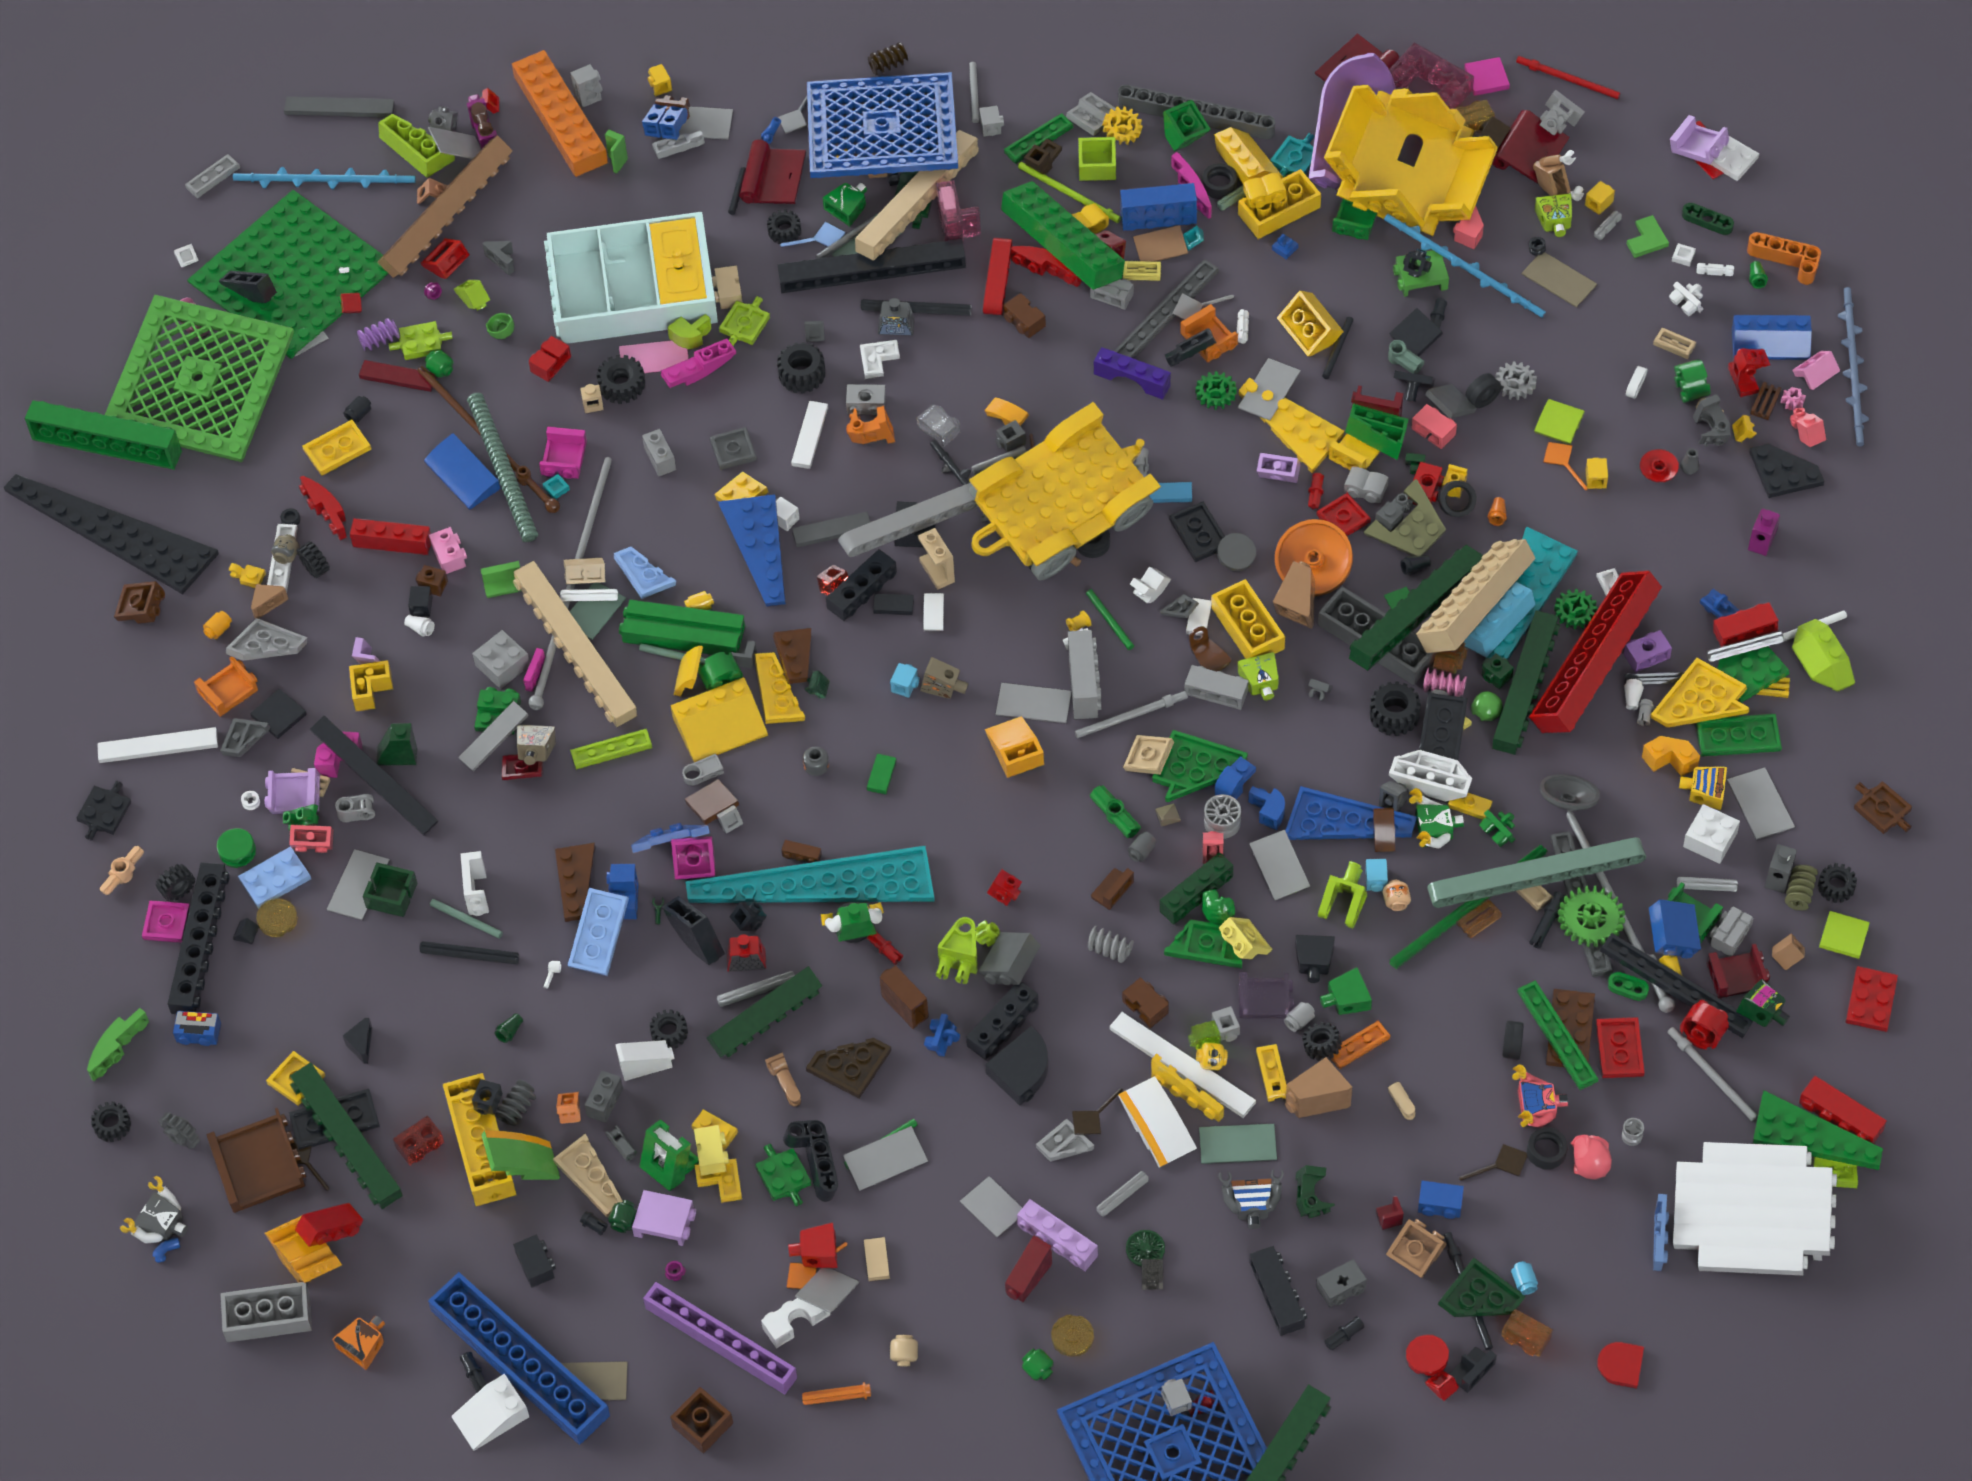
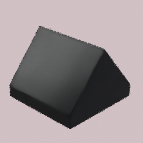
M249 918L241 920L233 940L252 944L259 926Z

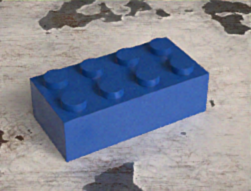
M1194 183L1120 190V214L1123 231L1197 224V198Z

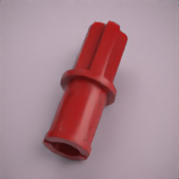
M1314 473L1312 475L1311 487L1308 489L1310 494L1308 507L1312 510L1319 508L1320 499L1324 492L1322 489L1324 475L1321 473Z
M878 932L877 934L867 936V939L879 949V953L884 954L894 965L902 960L903 954L891 945V941H886Z

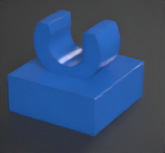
M1282 234L1272 245V250L1285 259L1298 249V243L1285 234Z

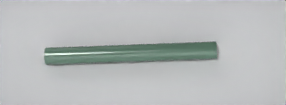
M643 643L640 644L639 651L681 660L686 654ZM701 657L699 665L704 666L706 664L704 660L707 658Z
M431 900V907L498 939L502 937V931L438 900Z

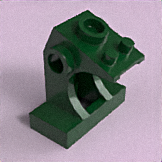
M1305 1165L1296 1172L1295 1181H1298L1296 1205L1301 1217L1308 1215L1309 1219L1320 1216L1321 1211L1325 1215L1331 1212L1330 1209L1335 1206L1334 1203L1320 1201L1315 1195V1184L1326 1176L1325 1167Z

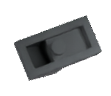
M487 241L483 243L486 257L508 275L515 272L514 260L510 256L513 253L511 241Z

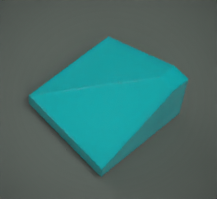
M1197 225L1183 234L1188 250L1204 241V232Z

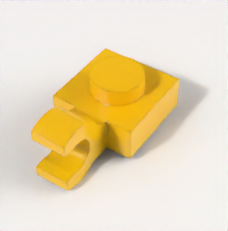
M231 563L229 567L231 577L239 578L240 584L253 588L256 587V584L261 585L266 574L265 569L246 565L245 569H243L241 566Z

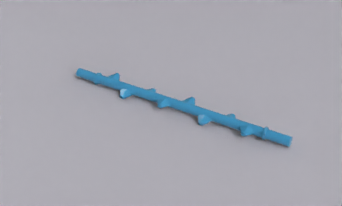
M281 167L277 174L233 173V181H259L262 188H266L271 181H290L294 183L295 187H299L303 182H327L330 188L334 189L339 182H361L364 188H367L371 183H416V176L389 175L387 170H383L379 175H356L353 168H349L345 175H321L319 169H315L311 174H288L285 168Z
M1390 214L1385 216V221L1398 228L1400 232L1403 231L1421 243V250L1432 249L1451 261L1452 266H1459L1480 279V286L1482 288L1491 286L1509 297L1511 303H1519L1524 309L1527 308L1539 317H1544L1546 311L1510 290L1506 283H1499L1481 272L1478 262L1469 264L1449 252L1447 246H1440L1420 234V226L1418 225L1409 227L1405 222L1402 223Z

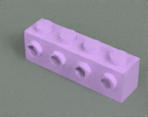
M1031 1199L1017 1214L1018 1226L1023 1231L1028 1232L1032 1236L1035 1235L1051 1245L1055 1253L1063 1256L1083 1271H1086L1098 1257V1245Z

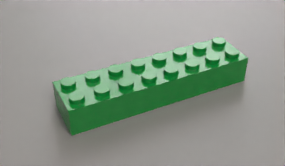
M1033 181L1003 192L1001 210L1091 289L1095 290L1122 279L1125 260Z
M32 400L25 416L28 430L34 441L173 470L182 453L176 431L170 427H160L151 423L145 424L132 419L126 420L117 416H107L98 412L92 413L79 408L73 409L64 405H54L45 401L39 402Z

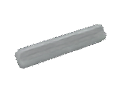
M1677 878V887L1682 882L1685 884L1684 889L1735 892L1738 888V882L1734 879Z
M1140 1171L1099 1204L1097 1212L1102 1217L1106 1216L1147 1183L1148 1176L1143 1171Z

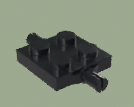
M115 781L111 790L95 785L76 817L78 822L89 827L85 835L86 839L92 841L97 831L114 835L131 804L130 798L118 794L123 786L120 781L119 783Z

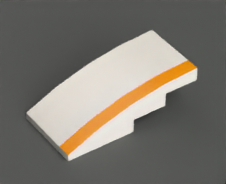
M1155 1076L1118 1094L1136 1132H1139L1147 1149H1150L1159 1168L1197 1149L1178 1112Z

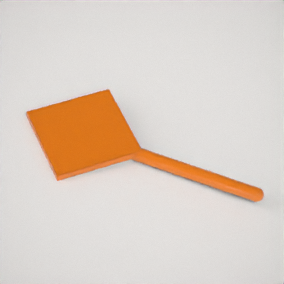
M1548 442L1543 463L1565 466L1583 489L1587 490L1588 487L1568 464L1573 446Z
M847 1242L837 1247V1253L847 1246ZM790 1263L787 1288L802 1289L816 1274L817 1268L804 1267L801 1263Z

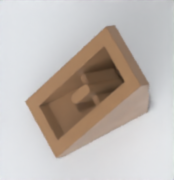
M256 584L251 605L254 618H261L287 601L286 589L283 586Z

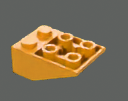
M1022 716L985 729L1007 778L1044 765V752L1037 737Z

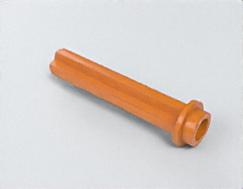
M863 1382V1385L802 1393L804 1405L864 1397L867 1399V1397H871L870 1384H865V1382Z

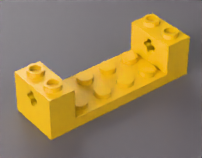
M483 1073L443 1084L476 1206L517 1195L511 1175H506L505 1171H491L481 1134L484 1130L499 1131L495 1114L483 1115L474 1110L472 1099L480 1079L485 1080ZM490 1097L484 1098L483 1101L489 1100Z

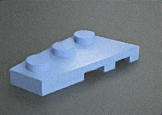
M628 547L614 553L615 561L641 599L676 586L675 579L663 574L662 569L654 567L648 562L646 557L634 548Z

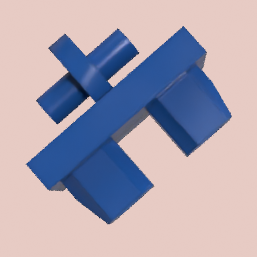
M1714 588L1707 596L1700 599V604L1705 607V610L1717 618L1729 616L1740 611L1727 600L1728 596L1726 594L1721 595Z
M941 1014L940 1019H931L930 1030L932 1033H935V1036H927L924 1042L928 1050L935 1051L938 1056L945 1057L947 1047L951 1046L952 1042H958L960 1039V1034L956 1032L957 1027L948 1020L947 1014Z

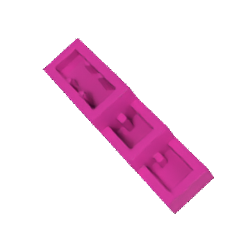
M1176 152L1171 156V167L1178 173V183H1194L1197 209L1210 219L1212 206L1203 184L1191 166Z

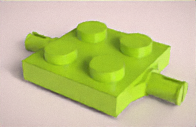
M756 296L752 304H744L736 300L720 325L719 332L730 336L729 341L733 347L738 340L753 345L770 319V313L759 308L763 302L761 297Z
M436 321L399 328V342L388 344L390 351L401 349L405 360L425 357L433 350H441L442 341L453 339L451 331L440 334Z

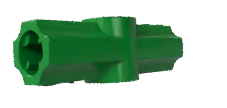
M1104 785L1094 788L1090 798L1103 811L1108 822L1114 824L1126 838H1133L1137 835L1139 830H1141V826L1124 808L1123 802L1116 799Z

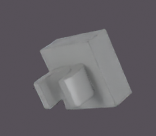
M734 805L716 815L726 834L743 824L739 812Z

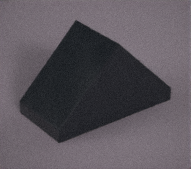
M364 1018L343 1035L346 1046L364 1064H368L372 1034L370 1018Z

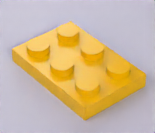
M353 420L302 446L304 452L321 476L372 450L371 445Z

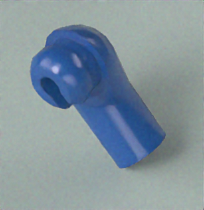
M773 117L769 126L761 134V139L768 144L773 141V136L781 124L779 118Z
M174 1238L161 1242L153 1251L155 1262H164L167 1251L181 1248L179 1239Z

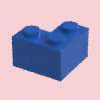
M611 864L610 872H607L609 893L628 897L629 901L624 919H637L639 882L635 864Z

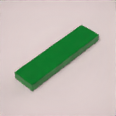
M1061 113L1006 147L1004 153L1014 164H1017L1024 159L1034 144L1040 147L1046 138L1050 141L1057 139L1073 129V124Z

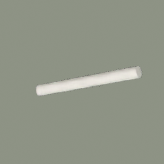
M1841 611L1819 621L1829 625L1847 618V614L1845 611ZM1798 628L1783 633L1784 641L1795 638Z

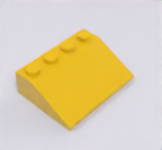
M744 677L671 705L673 720L694 762L714 754H722L768 736L753 695Z

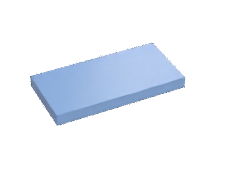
M589 888L568 967L608 976L629 901L628 897Z

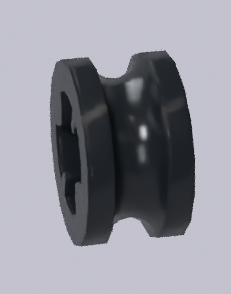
M1541 237L1530 239V253L1532 255H1542L1546 251L1545 240Z

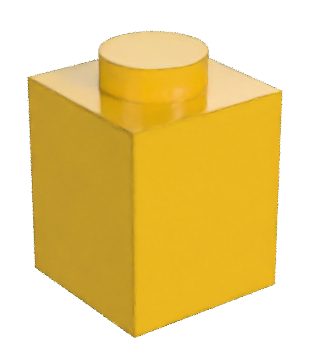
M1602 181L1598 182L1586 194L1585 206L1600 215L1613 203L1615 190Z
M1607 458L1587 459L1586 481L1588 489L1607 488Z

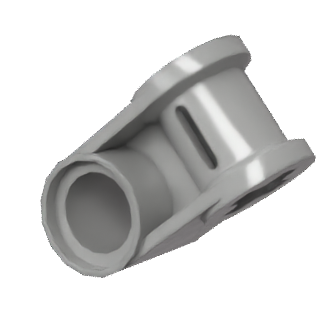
M362 794L339 798L335 804L338 819L342 822H351L374 818L375 811L372 808L373 796Z

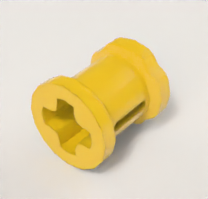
M1084 610L1078 616L1066 619V624L1070 631H1078L1081 628L1092 625L1090 617Z

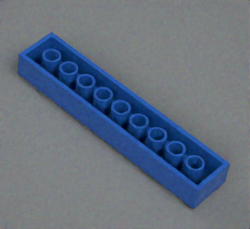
M460 1272L428 1300L431 1312L501 1375L505 1374L515 1388L578 1445L584 1442L610 1416L608 1405Z

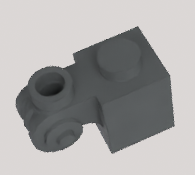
M1404 493L1398 494L1391 503L1388 501L1376 513V520L1388 531L1392 532L1403 521V512L1407 513L1411 510L1413 501L1408 499V496Z

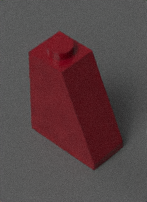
M1035 1235L1031 1238L1005 1282V1290L1010 1298L1024 1302L1052 1265L1051 1245Z

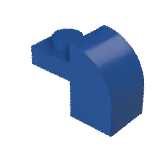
M1240 756L1231 767L1227 766L1219 776L1215 785V795L1224 794L1237 799L1243 793V784L1256 772V767Z
M1252 786L1249 791V803L1262 808L1259 812V823L1277 831L1285 816V799L1283 795L1275 788L1269 794L1262 788Z

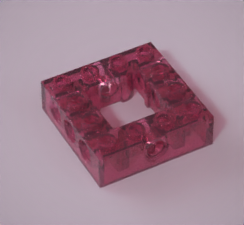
M1415 42L1389 69L1396 90L1406 89L1418 76L1441 89L1438 94L1449 109H1456L1473 91V75Z

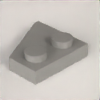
M1066 1119L1036 1144V1148L1051 1162L1092 1151L1094 1144L1084 1135H1074V1126Z

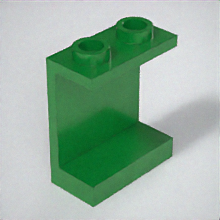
M1681 882L1677 888H1672L1668 895V901L1695 905L1701 944L1721 918L1723 907L1716 903L1710 909L1684 893L1685 884Z

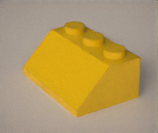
M1299 291L1277 317L1308 357L1332 346L1344 332L1315 295L1310 292Z

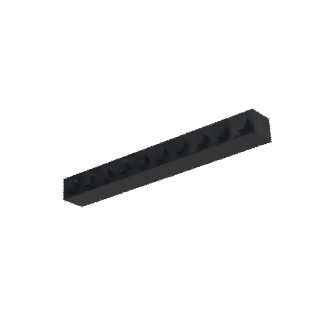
M952 239L943 242L885 249L875 260L857 253L777 265L781 293L961 269L966 268V260L962 239Z

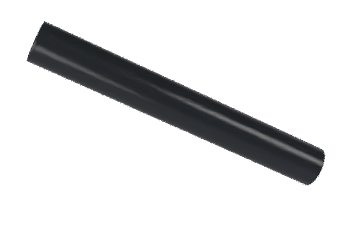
M741 167L728 210V213L731 215L736 213L746 170L745 167Z

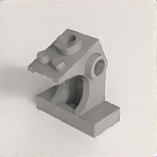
M1555 90L1545 104L1550 108V111L1546 110L1540 117V120H1542L1540 126L1552 135H1556L1557 132L1561 134L1567 126L1566 122L1575 126L1585 111ZM1560 105H1564L1570 111H1565L1563 108L1560 107Z

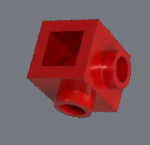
M1001 869L987 894L1008 906L1010 901H1016L1021 893L1019 887L1022 881Z

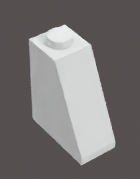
M665 1040L615 1044L625 1081L672 1068L671 1060L675 1058L672 1047L668 1048Z

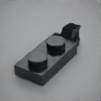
M1207 328L1177 344L1176 349L1165 354V358L1170 367L1214 345L1216 340L1210 328Z

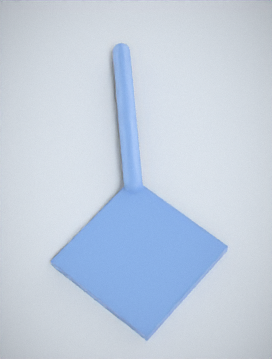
M825 222L813 238L781 243L780 246L784 247L817 241L829 247L842 238L845 232Z

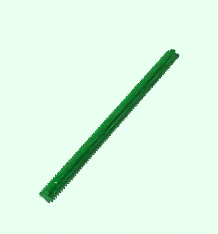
M1539 845L1517 863L1539 859L1540 857L1543 858L1548 851L1542 845ZM1490 897L1464 902V904L1452 911L1451 914L1431 927L1430 930L1414 940L1413 943L1393 956L1389 964L1395 969L1399 968V966L1407 962L1406 960L1411 959L1412 955H1416L1418 951L1420 952V950L1428 946L1427 943H1432L1433 939H1437L1439 935L1441 936V934L1449 930L1450 926H1454L1456 922L1458 923V921L1466 917L1467 913H1471L1473 909L1475 910V908L1484 903V900L1486 901Z

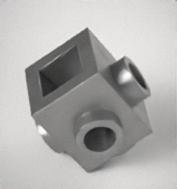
M438 106V109L432 110V113L429 114L428 122L430 127L455 131L458 112L449 111L448 107Z

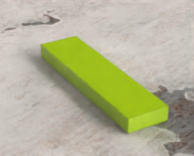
M646 728L570 750L575 768L580 769L651 749L652 743Z

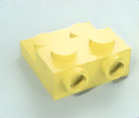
M1229 917L1219 927L1224 940L1233 946L1234 953L1241 959H1253L1257 954L1267 955L1272 950L1249 919Z

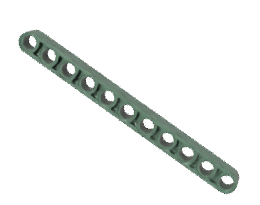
M1635 837L1439 880L1429 884L1427 889L1433 907L1440 908L1635 865L1643 862L1646 859V854L1640 838Z

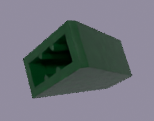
M411 723L391 724L377 747L376 764L379 766L416 765L417 744Z

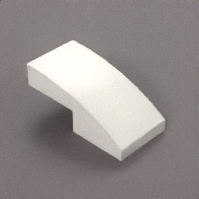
M944 593L924 594V631H943Z

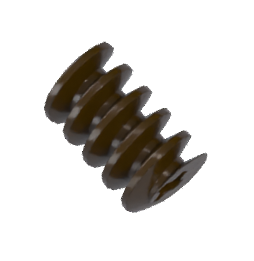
M898 42L896 46L890 45L889 48L885 47L883 51L877 50L876 54L872 52L870 57L868 56L869 66L875 76L878 75V69L884 73V67L890 71L891 64L897 68V62L903 66L904 59L908 61L907 52L901 42Z

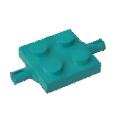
M1308 133L1304 140L1296 139L1289 135L1270 159L1273 165L1280 169L1283 178L1287 174H1292L1300 169L1305 175L1309 171L1313 153V146L1310 143L1315 138L1313 134Z

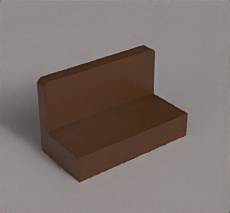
M1114 868L1091 894V898L1110 910L1134 883V872L1129 868L1124 872Z

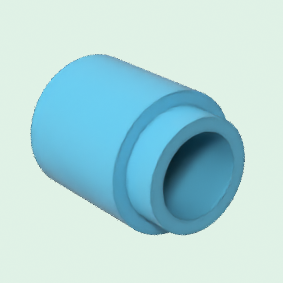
M1525 1261L1516 1263L1511 1273L1518 1291H1521L1523 1295H1529L1537 1291L1538 1281L1532 1265Z

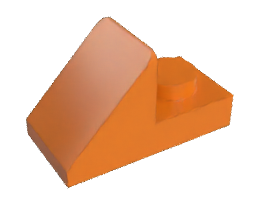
M579 1092L558 1094L556 1108L561 1124L580 1122Z

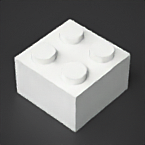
M1703 804L1685 835L1683 847L1720 864L1738 833L1740 821Z

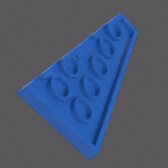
M775 494L718 501L720 509L766 606L786 604Z

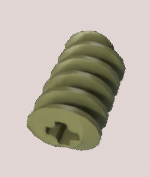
M1797 865L1791 870L1790 882L1785 897V903L1791 909L1800 911L1809 909L1808 904L1812 901V890L1815 888L1814 883L1816 882L1815 876L1818 874L1817 869L1808 865Z

